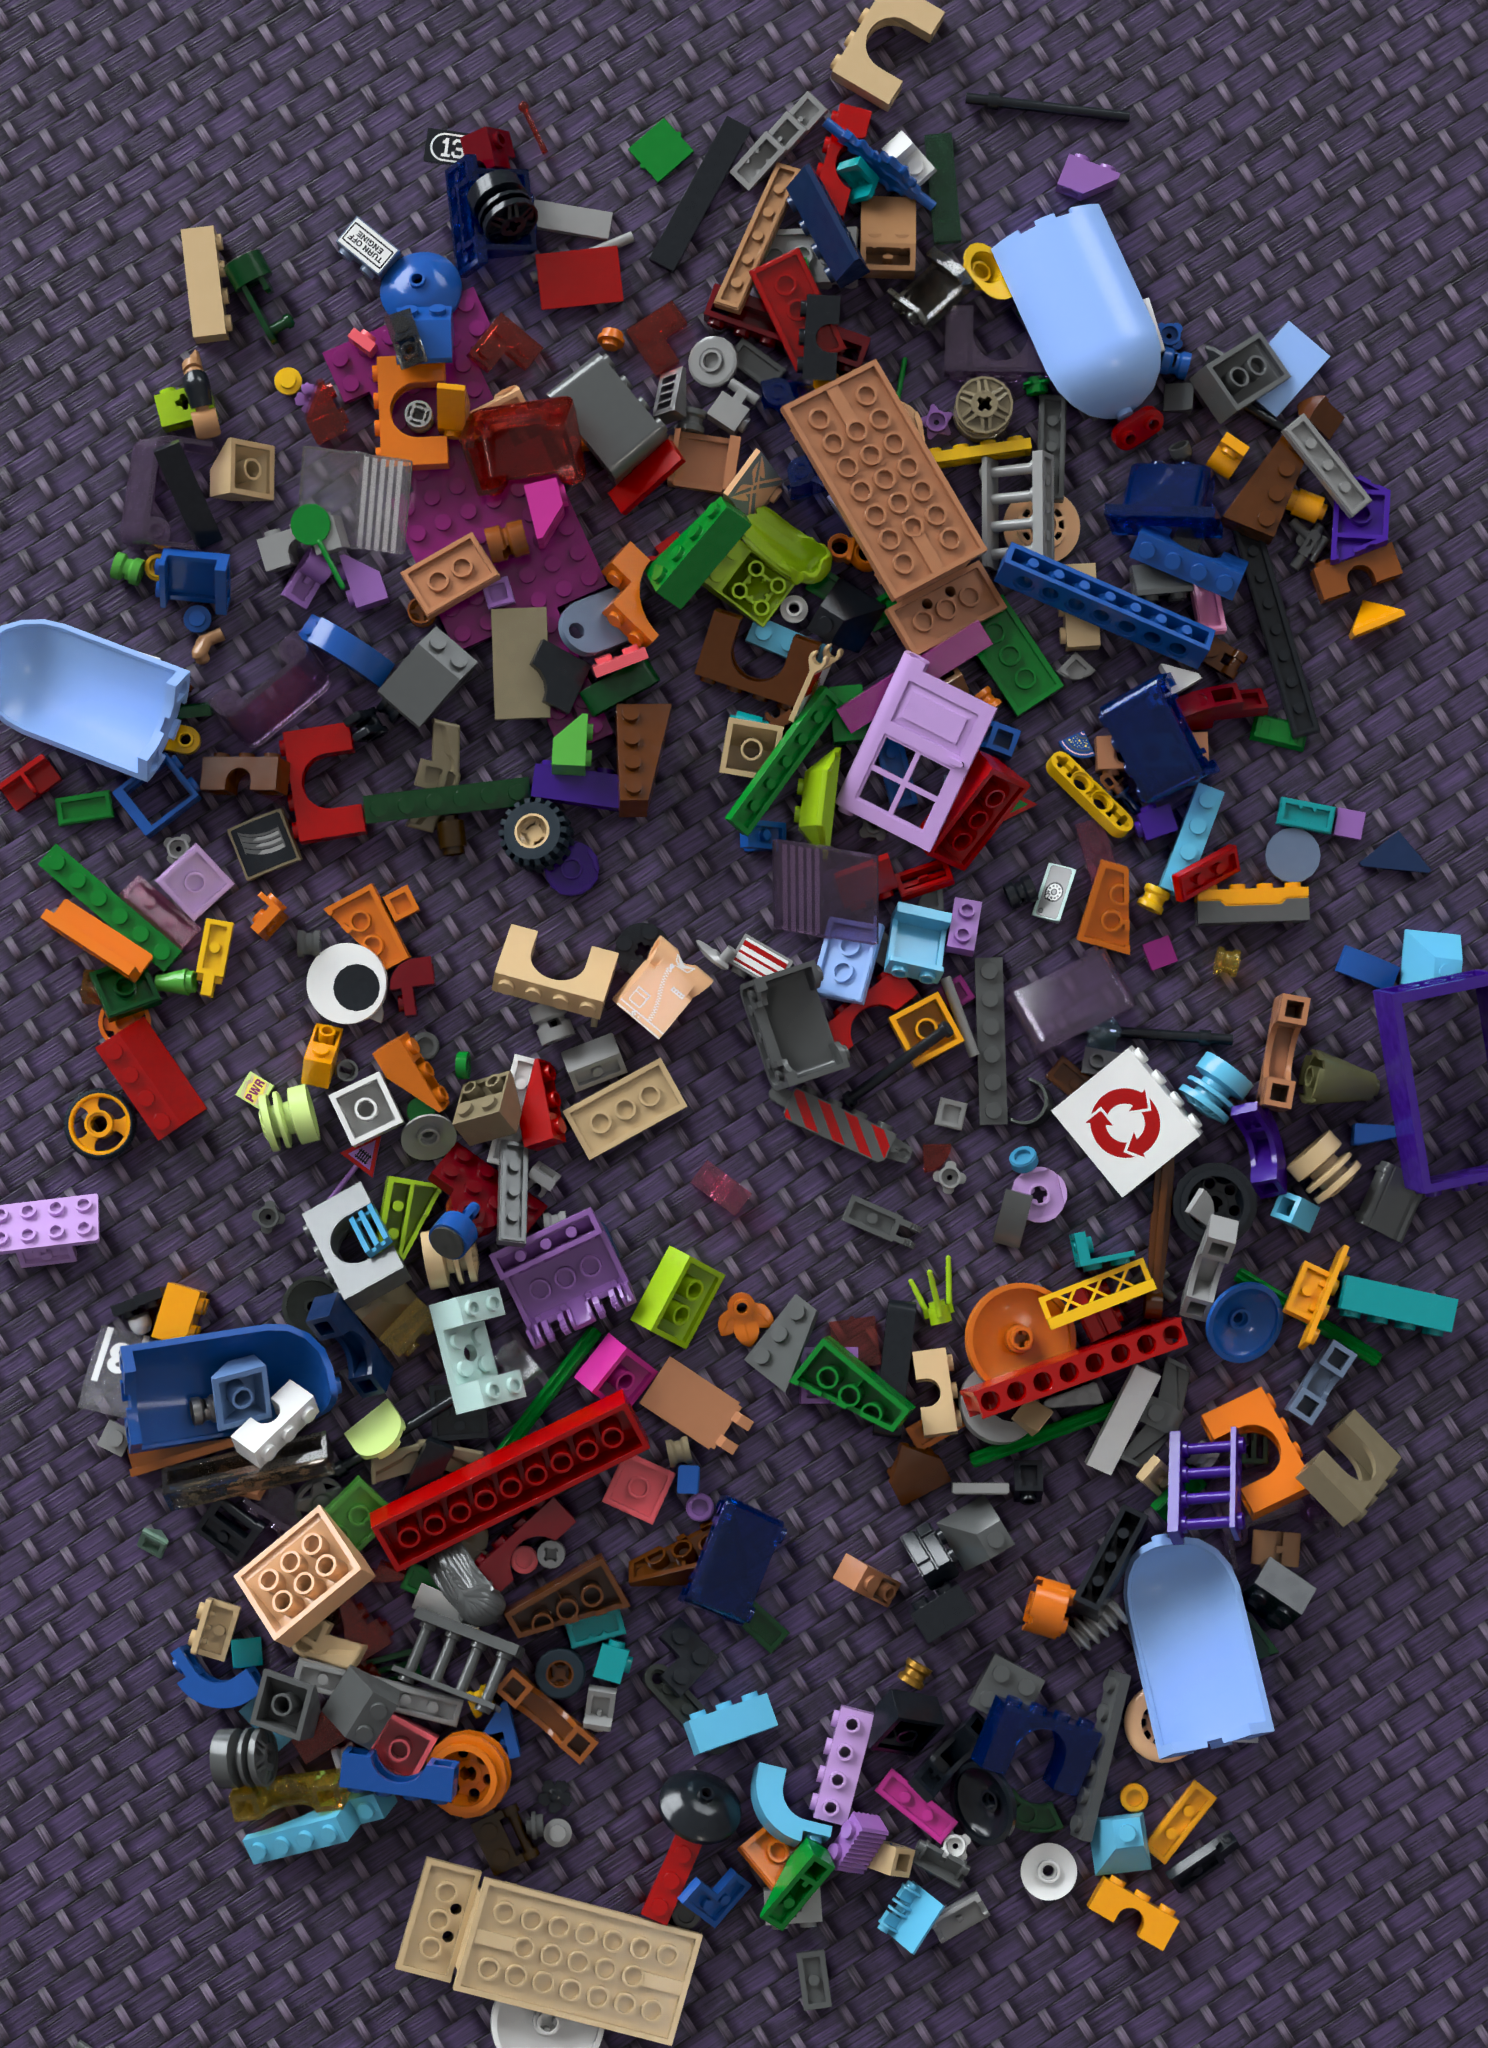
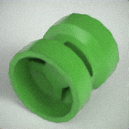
M117 552L111 566L110 578L118 581L124 578L129 584L138 586L144 574L146 561L138 557L129 559L127 554Z

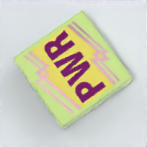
M250 1071L235 1095L259 1109V1095L267 1094L269 1096L275 1086Z

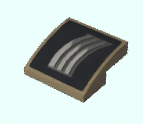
M283 808L273 810L227 829L247 881H253L274 870H281L303 859Z

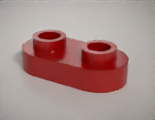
M1154 406L1142 407L1113 428L1111 433L1112 442L1121 450L1133 449L1160 431L1164 423L1163 414Z

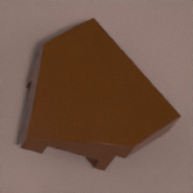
M904 1442L899 1443L897 1448L898 1455L893 1465L887 1469L890 1477L889 1483L901 1506L952 1481L941 1458L933 1452L932 1448L920 1449L910 1447L908 1443Z

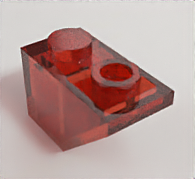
M322 378L316 381L304 416L318 445L347 432L345 424L349 423L343 407L337 409L333 401L337 394L331 382L325 384Z

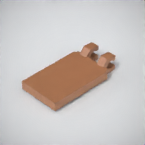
M671 1356L639 1402V1404L707 1449H715L718 1445L731 1455L735 1453L739 1446L724 1436L731 1423H736L746 1431H749L754 1424V1421L739 1412L742 1408L739 1406V1401Z

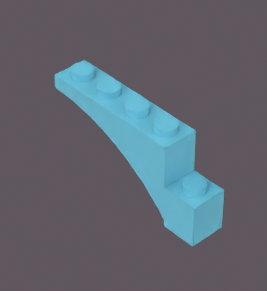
M364 1790L362 1793L349 1792L298 1818L248 1834L242 1841L254 1865L348 1842L361 1824L384 1819L398 1801L394 1794L389 1797H381L375 1795L373 1791Z

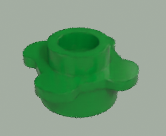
M1041 375L1029 377L1027 382L1023 383L1022 389L1026 390L1028 397L1047 394L1050 379H1044Z

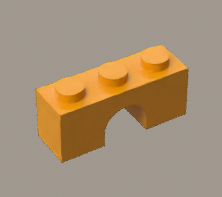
M1113 1874L1110 1878L1102 1875L1086 1904L1088 1908L1113 1923L1123 1909L1134 1908L1141 1913V1923L1136 1931L1137 1936L1163 1951L1180 1922L1174 1916L1176 1911L1163 1903L1159 1907L1150 1902L1151 1896L1137 1888L1135 1892L1125 1888L1126 1882Z

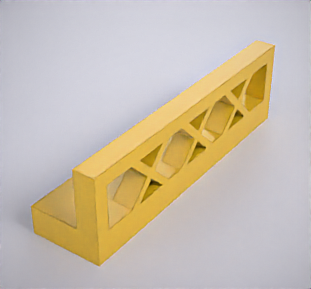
M1142 1257L1042 1296L1038 1300L1050 1330H1053L1157 1288ZM1140 1265L1146 1281L1135 1285L1125 1281L1128 1270ZM1124 1271L1121 1278L1114 1276L1115 1274ZM1107 1277L1119 1281L1115 1293L1110 1295L1098 1291L1102 1279ZM1097 1282L1095 1289L1087 1286ZM1123 1283L1130 1286L1120 1290ZM1081 1287L1093 1291L1089 1303L1084 1305L1072 1301L1076 1289ZM1071 1292L1069 1299L1061 1296ZM1096 1293L1104 1296L1102 1298L1094 1300ZM1056 1297L1066 1301L1063 1313L1051 1317L1046 1301ZM1070 1304L1077 1306L1076 1308L1067 1311Z

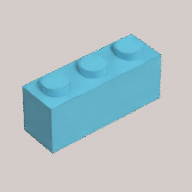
M757 1691L741 1696L742 1702L732 1705L731 1700L716 1705L717 1711L706 1714L705 1709L690 1714V1720L685 1722L683 1726L694 1756L778 1726L767 1693L758 1696Z

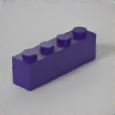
M542 760V764L535 763L531 799L535 800L537 797L542 798L545 802L548 800L552 803L619 812L617 775L613 774L614 770L608 768H597V772L586 770L585 776L552 774V761Z

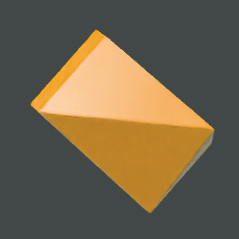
M1363 600L1348 636L1350 640L1356 639L1402 620L1406 614L1402 609Z

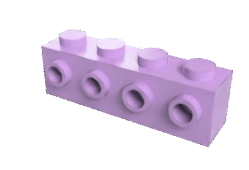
M842 1704L839 1711L834 1710L830 1726L835 1727L833 1737H827L823 1754L828 1755L825 1766L820 1765L816 1782L821 1783L818 1794L813 1792L809 1806L810 1810H814L813 1818L839 1825L848 1821L874 1717L873 1712Z

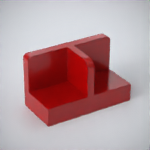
M40 754L0 783V791L5 795L15 811L19 812L63 781V779L48 758Z

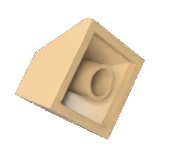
M232 437L228 438L210 469V497L229 501H274L275 446Z

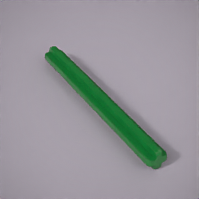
M1240 1268L1234 1277L1235 1282H1257L1267 1286L1278 1296L1282 1308H1284L1288 1295L1244 1268ZM1327 1319L1319 1321L1317 1329L1320 1330L1321 1335L1328 1339L1336 1340L1371 1366L1378 1365L1382 1358L1380 1352Z
M594 1326L588 1327L495 1451L527 1435L601 1337L602 1333Z
M1115 1400L1045 1425L1033 1437L1027 1433L1020 1440L1011 1444L991 1445L969 1454L970 1462L973 1467L977 1468L1104 1421Z

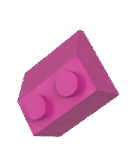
M556 477L524 485L539 549H544L565 516L564 507L569 506L564 484L558 485Z
M608 1333L574 1378L600 1399L623 1389L632 1406L658 1374V1371Z

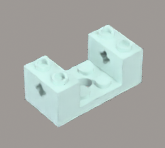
M499 1287L429 1305L456 1415L527 1397L520 1369L498 1375L484 1320L506 1315ZM465 1347L469 1350L470 1353L469 1360H467L464 1355Z

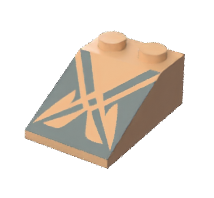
M756 448L723 492V498L745 513L746 516L748 514H756L755 510L757 507L767 506L769 502L774 504L783 492L780 488L782 486V479L762 452Z

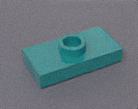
M1280 797L1275 825L1331 835L1336 807Z
M620 1609L609 1611L603 1615L581 1619L575 1623L565 1624L572 1649L626 1634Z

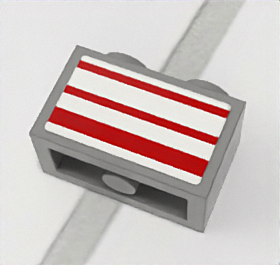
M745 933L736 948L737 953L728 964L732 966L731 972L745 979L748 975L756 979L790 968L794 961Z

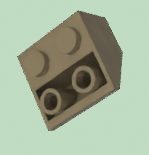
M511 1071L493 1074L489 1077L463 1084L452 1125L469 1146L517 1133L522 1111Z

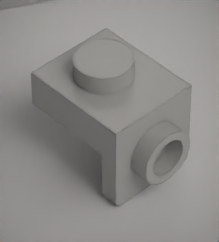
M589 1684L583 1728L594 1732L611 1731L617 1688Z

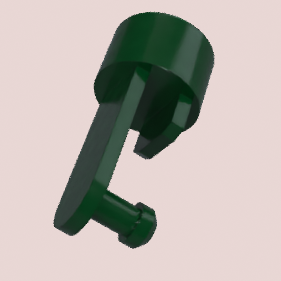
M251 250L227 263L224 271L235 292H244L270 342L275 345L279 343L276 334L287 328H293L295 321L290 314L286 313L282 319L270 325L251 288L261 283L267 294L271 295L274 293L268 280L273 273L261 250Z

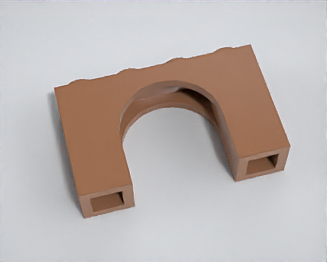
M1282 993L1274 998L1256 1101H1258L1262 1109L1269 1108L1270 1111L1283 1113L1292 1107L1296 1081H1291L1294 1051L1300 1030L1307 1023L1311 998Z

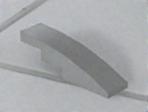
M807 91L790 111H786L769 131L764 132L730 170V173L748 191H751L774 169L777 162L780 163L829 110L810 91Z

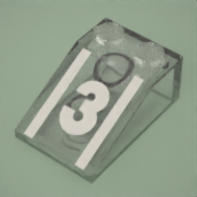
M102 1325L84 1379L78 1407L126 1418L125 1408H128V1401L122 1402L120 1380H123L119 1367L120 1346L156 1341L157 1338L146 1334L137 1335L133 1331Z

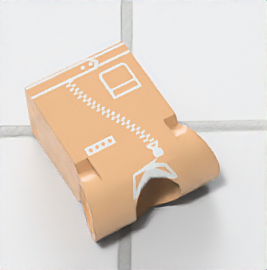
M660 935L652 946L647 960L640 965L612 1000L659 1040L691 1002L692 998L707 989L714 980L698 966L683 963L678 949Z

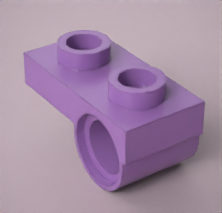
M308 547L283 589L281 596L299 607L307 609L320 585L325 583L332 573L324 556L316 555L315 550Z
M955 897L945 952L973 957L982 902Z

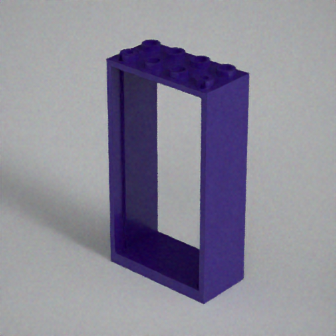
M1475 969L1373 990L1404 1186L1415 1191L1416 1194H1425V1197L1442 1195V1190L1451 1189L1452 1191L1467 1190L1468 1185L1478 1183V1186L1488 1185V1164L1430 1176L1402 1003L1476 989L1488 1063V970Z

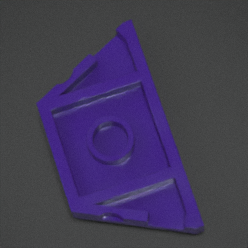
M1361 475L1359 477L1354 476L1372 501L1350 519L1334 500L1330 565H1336L1388 544L1391 490L1381 485H1375Z

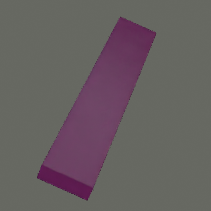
M976 620L920 656L930 662L926 672L940 678L993 643L980 621ZM894 673L836 709L850 733L855 732L873 720Z

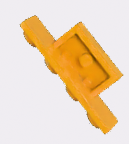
M1345 1244L1336 1252L1329 1272L1306 1260L1300 1266L1282 1312L1307 1324L1298 1348L1304 1350L1310 1344L1314 1345L1320 1334V1330L1317 1329L1319 1321H1323L1330 1309V1305L1327 1304L1330 1295L1334 1296L1340 1284V1281L1337 1280L1339 1272L1345 1270L1350 1260V1257L1347 1256L1350 1247Z

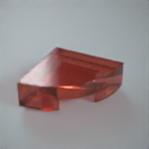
M951 1144L923 1145L924 1173L932 1172L945 1163L950 1154Z

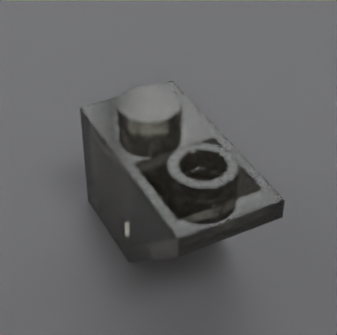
M408 308L384 316L401 370L427 362L428 359L411 309Z

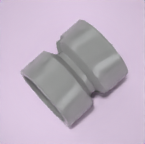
M538 1004L528 1009L533 1024L539 1025V1029L536 1032L542 1046L556 1043L576 1034L571 1020L564 1016L567 1013L566 1010H560L544 1004ZM556 1020L557 1026L550 1028L548 1023Z

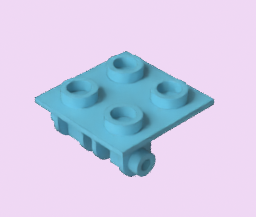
M908 1879L906 1884L902 1883L901 1888L896 1894L900 1900L895 1897L892 1898L897 1903V1906L894 1907L890 1904L887 1906L893 1912L891 1913L886 1910L881 1919L878 1920L880 1924L877 1928L886 1934L888 1933L914 1955L945 1906L916 1882Z

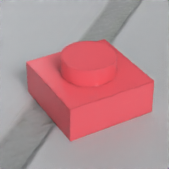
M353 328L347 337L352 345L371 359L374 357L378 347L375 343L376 338L364 329L360 332L356 328Z

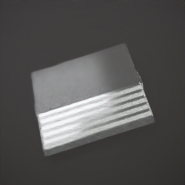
M303 446L298 508L308 503L317 504L323 507L326 512H331V515L341 516L350 544L349 549L360 548L405 554L413 462L407 459L372 455L360 451Z

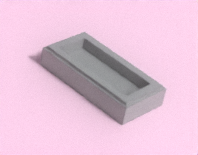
M951 1482V1492L953 1494L1008 1495L1009 1483Z

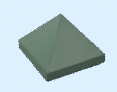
M144 1528L137 1546L162 1559L169 1540L162 1530Z

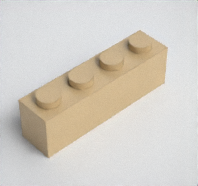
M214 225L181 229L193 338L196 344L229 340L228 331H233L231 314L226 315L225 304H230L228 287L223 288L222 281L223 277H227L224 271L225 261H220L219 251L224 250L222 234H217Z

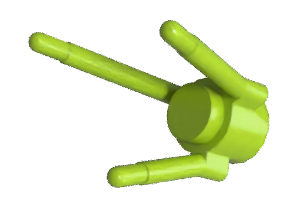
M949 1255L946 1256L945 1266L946 1304L944 1299H939L931 1269L927 1271L933 1301L928 1303L929 1308L914 1280H908L923 1311L924 1319H929L931 1326L952 1321L951 1313L955 1312L952 1303L951 1256Z

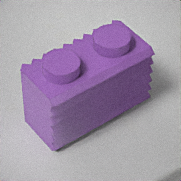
M853 1811L848 1821L842 1824L841 1832L834 1843H831L828 1847L835 1865L834 1870L864 1874V1870H867V1866L872 1862V1857H875V1853H878L883 1840H886V1836H889V1831L880 1816Z

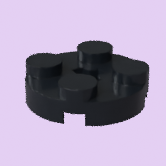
M636 923L624 929L617 938L615 952L619 953L617 962L621 969L632 976L640 965L647 960L642 955L636 956L635 951L638 950V944L643 943L644 946L649 945L652 948L660 935L669 941L666 934L651 923Z

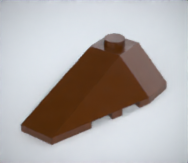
M735 1514L708 1520L699 1525L701 1529L687 1536L684 1533L677 1536L676 1542L664 1548L658 1546L630 1560L629 1585L631 1587L717 1585L745 1579L746 1555Z

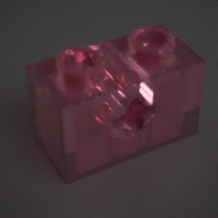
M708 1160L690 1182L734 1217L752 1195V1193Z

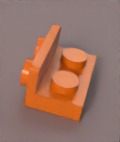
M261 891L258 896L269 907L266 910L261 909L253 917L252 921L254 923L251 925V928L267 942L289 916L284 913L287 907L272 893L266 896Z

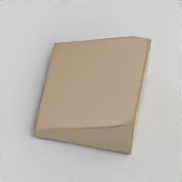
M1034 1400L1021 1405L1011 1419L1033 1437L1047 1422L1053 1411Z

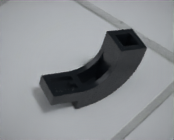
M975 1711L926 1757L914 1771V1775L908 1784L926 1803H929L935 1798L950 1777L970 1757L986 1745L996 1730Z

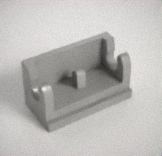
M975 1890L945 1907L932 1926V1929L935 1931L940 1943H944L989 1917L990 1913L979 1893Z

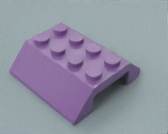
M591 1207L527 1236L524 1248L506 1246L489 1254L500 1280H504L527 1327L526 1334L535 1350L546 1345L542 1333L543 1330L549 1343L556 1341L555 1333L550 1324L555 1320L559 1321L562 1332L568 1335L572 1331L567 1319L570 1320L573 1329L577 1331L597 1321L593 1307H595L600 1319L607 1317L606 1310L601 1302V1299L604 1297H610V1303L616 1312L622 1310L618 1295H620L625 1307L637 1303L628 1276L603 1225Z

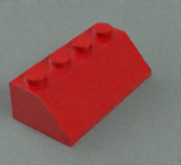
M978 750L932 851L922 850L930 857L965 871L1031 785L999 759ZM928 816L921 823L919 828L923 829Z
M145 1016L95 1047L158 1141L207 1109Z

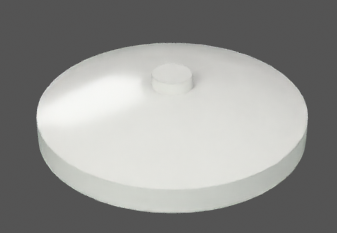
M498 2001L494 2002L491 2012V2034L496 2048H599L604 2034L603 2028Z

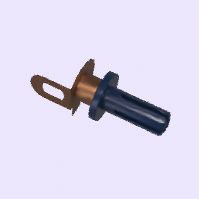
M1108 773L1103 774L1100 777V782L1107 789L1106 792L1112 789L1115 793L1113 798H1120L1134 815L1140 811V807L1127 792L1130 787L1121 784L1124 778L1116 782L1112 775ZM1109 777L1114 784L1108 786L1104 780Z

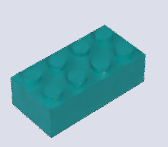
M1350 1275L1339 1276L1340 1284L1336 1291L1333 1309L1340 1310V1316L1360 1319V1316L1364 1315L1367 1316V1322L1388 1325V1321L1395 1322L1394 1328L1415 1331L1416 1327L1422 1328V1334L1435 1337H1443V1333H1452L1459 1299Z

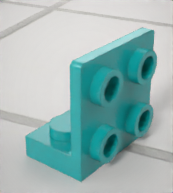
M1085 1231L1069 1235L1075 1267H1083V1272L1103 1268L1102 1262L1110 1261L1111 1266L1130 1263L1129 1257L1136 1256L1135 1250L1091 1259L1090 1253H1094L1091 1236L1086 1237Z

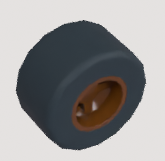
M565 1647L551 1648L545 1652L537 1662L535 1669L536 1684L541 1692L550 1698L559 1700L570 1698L576 1694L584 1684L586 1675L585 1664L580 1655L574 1650Z

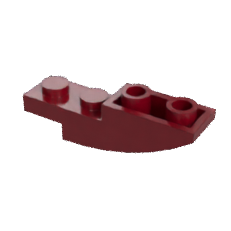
M1237 683L1207 687L1179 696L1153 709L1152 716L1158 733L1210 729L1213 727L1214 720L1264 716L1268 714L1269 706L1262 688L1239 690Z

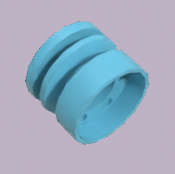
M1207 1051L1195 1066L1200 1074L1203 1075V1078L1199 1079L1189 1075L1186 1079L1194 1089L1182 1084L1178 1091L1198 1112L1207 1118L1226 1124L1229 1117L1221 1108L1231 1112V1106L1234 1105L1228 1100L1231 1096L1242 1101L1254 1085L1229 1063Z

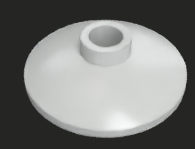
M1042 1843L1033 1847L1027 1852L1021 1863V1879L1025 1888L1033 1896L1042 1900L1062 1898L1071 1891L1077 1879V1865L1072 1854L1063 1846L1055 1843ZM1046 1865L1053 1867L1051 1875L1043 1873V1868Z

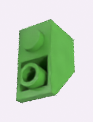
M582 713L553 738L552 774L585 776L586 766L591 767L592 750H587V740L593 741V724H588V714Z

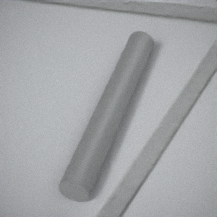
M951 976L942 978L940 981L958 1029L965 1040L964 1045L968 1056L971 1058L979 1055L980 1053Z

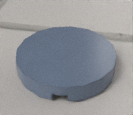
M1283 829L1273 835L1266 845V867L1271 875L1281 882H1303L1312 876L1319 866L1321 857L1319 844L1311 834L1303 829Z

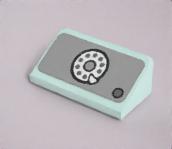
M1048 863L1038 894L1039 900L1035 903L1032 916L1056 924L1060 922L1076 869Z

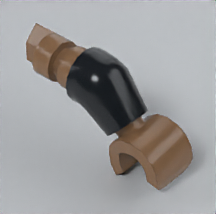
M195 349L190 357L186 358L182 363L184 374L182 383L190 408L196 410L191 412L196 438L204 440L217 437L221 434L215 407L209 408V406L213 405L211 386L208 375L203 371L200 354Z

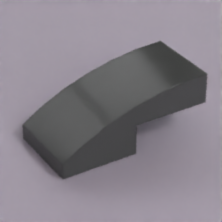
M1006 1188L992 1242L1020 1248L1033 1195Z

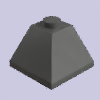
M985 1495L978 1497L936 1522L964 1571L990 1560L1015 1545Z

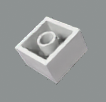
M376 1072L328 1095L353 1147H358L406 1124L381 1072Z

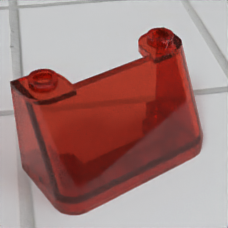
M568 396L478 409L468 416L459 438L478 496H496L501 494L508 485L509 480L558 473L561 482L574 485L584 481L586 475L576 408L573 399Z

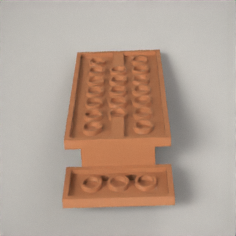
M877 359L781 407L780 411L791 428L789 432H792L795 441L798 440L874 570L875 574L873 576L878 579L879 585L882 584L892 602L896 600L897 603L887 608L884 612L906 650L920 656L974 621L979 620L982 623L1007 608L980 560L967 566L971 560L985 554L988 549Z

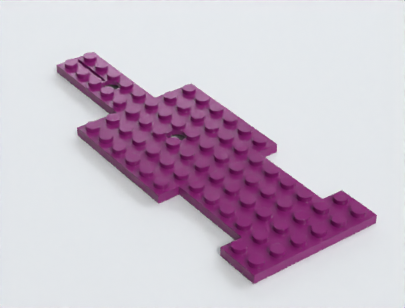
M474 287L462 291L461 301L453 313L455 334L453 363H445L446 383L466 386L470 400V411L494 400L472 349L496 339ZM395 321L369 332L376 338L375 343L378 347V351L372 359L349 341L322 353L345 405L371 394L373 399V393L378 392V382H373L372 365H377V357L396 356ZM437 388L412 389L399 397L393 408L392 419L394 425L402 433L412 437L444 436V434H439L437 425ZM416 400L426 402L431 407L434 424L425 433H415L412 431L405 419L404 414L407 405ZM469 413L467 437L460 436L459 440L448 439L450 469L405 471L414 491L400 497L398 524L415 563L420 562L470 532H473L492 562L484 528L495 525L505 528L507 522L521 519L530 554L517 558L509 555L508 560L493 564L500 578L508 576L516 604L499 609L547 607L548 642L579 658L578 654L566 647L559 635L558 622L561 615L558 609L607 588L606 580L601 573V569L568 496L569 506L564 507L565 516L547 546L544 549H539L524 485L555 477L557 478L558 485L562 484L541 436L515 446L507 427L482 439ZM392 500L391 509L394 513L395 500ZM483 589L439 614L448 636L463 650L492 638L491 611L488 609ZM586 676L579 693L591 686L588 676ZM579 694L568 715L551 707V719H546L555 737L572 723L577 716L579 717L582 713L588 714V724H593V741L587 740V746L613 735L605 714L602 713L593 718Z

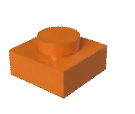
M408 885L382 897L395 923L420 911Z

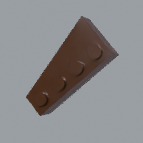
M601 1552L508 1605L504 1610V1615L519 1639L554 1629L557 1626L575 1623L581 1619L603 1615L609 1611L631 1606Z

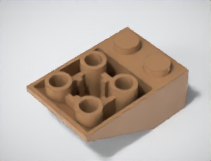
M873 196L868 201L861 202L860 253L870 270V273L861 278L914 279L916 264V200L914 198L911 200L909 197Z

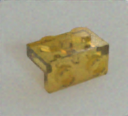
M416 1298L386 1329L379 1339L398 1357H402L404 1354L409 1357L420 1346L416 1341L423 1334L429 1336L435 1330L429 1307L419 1298Z

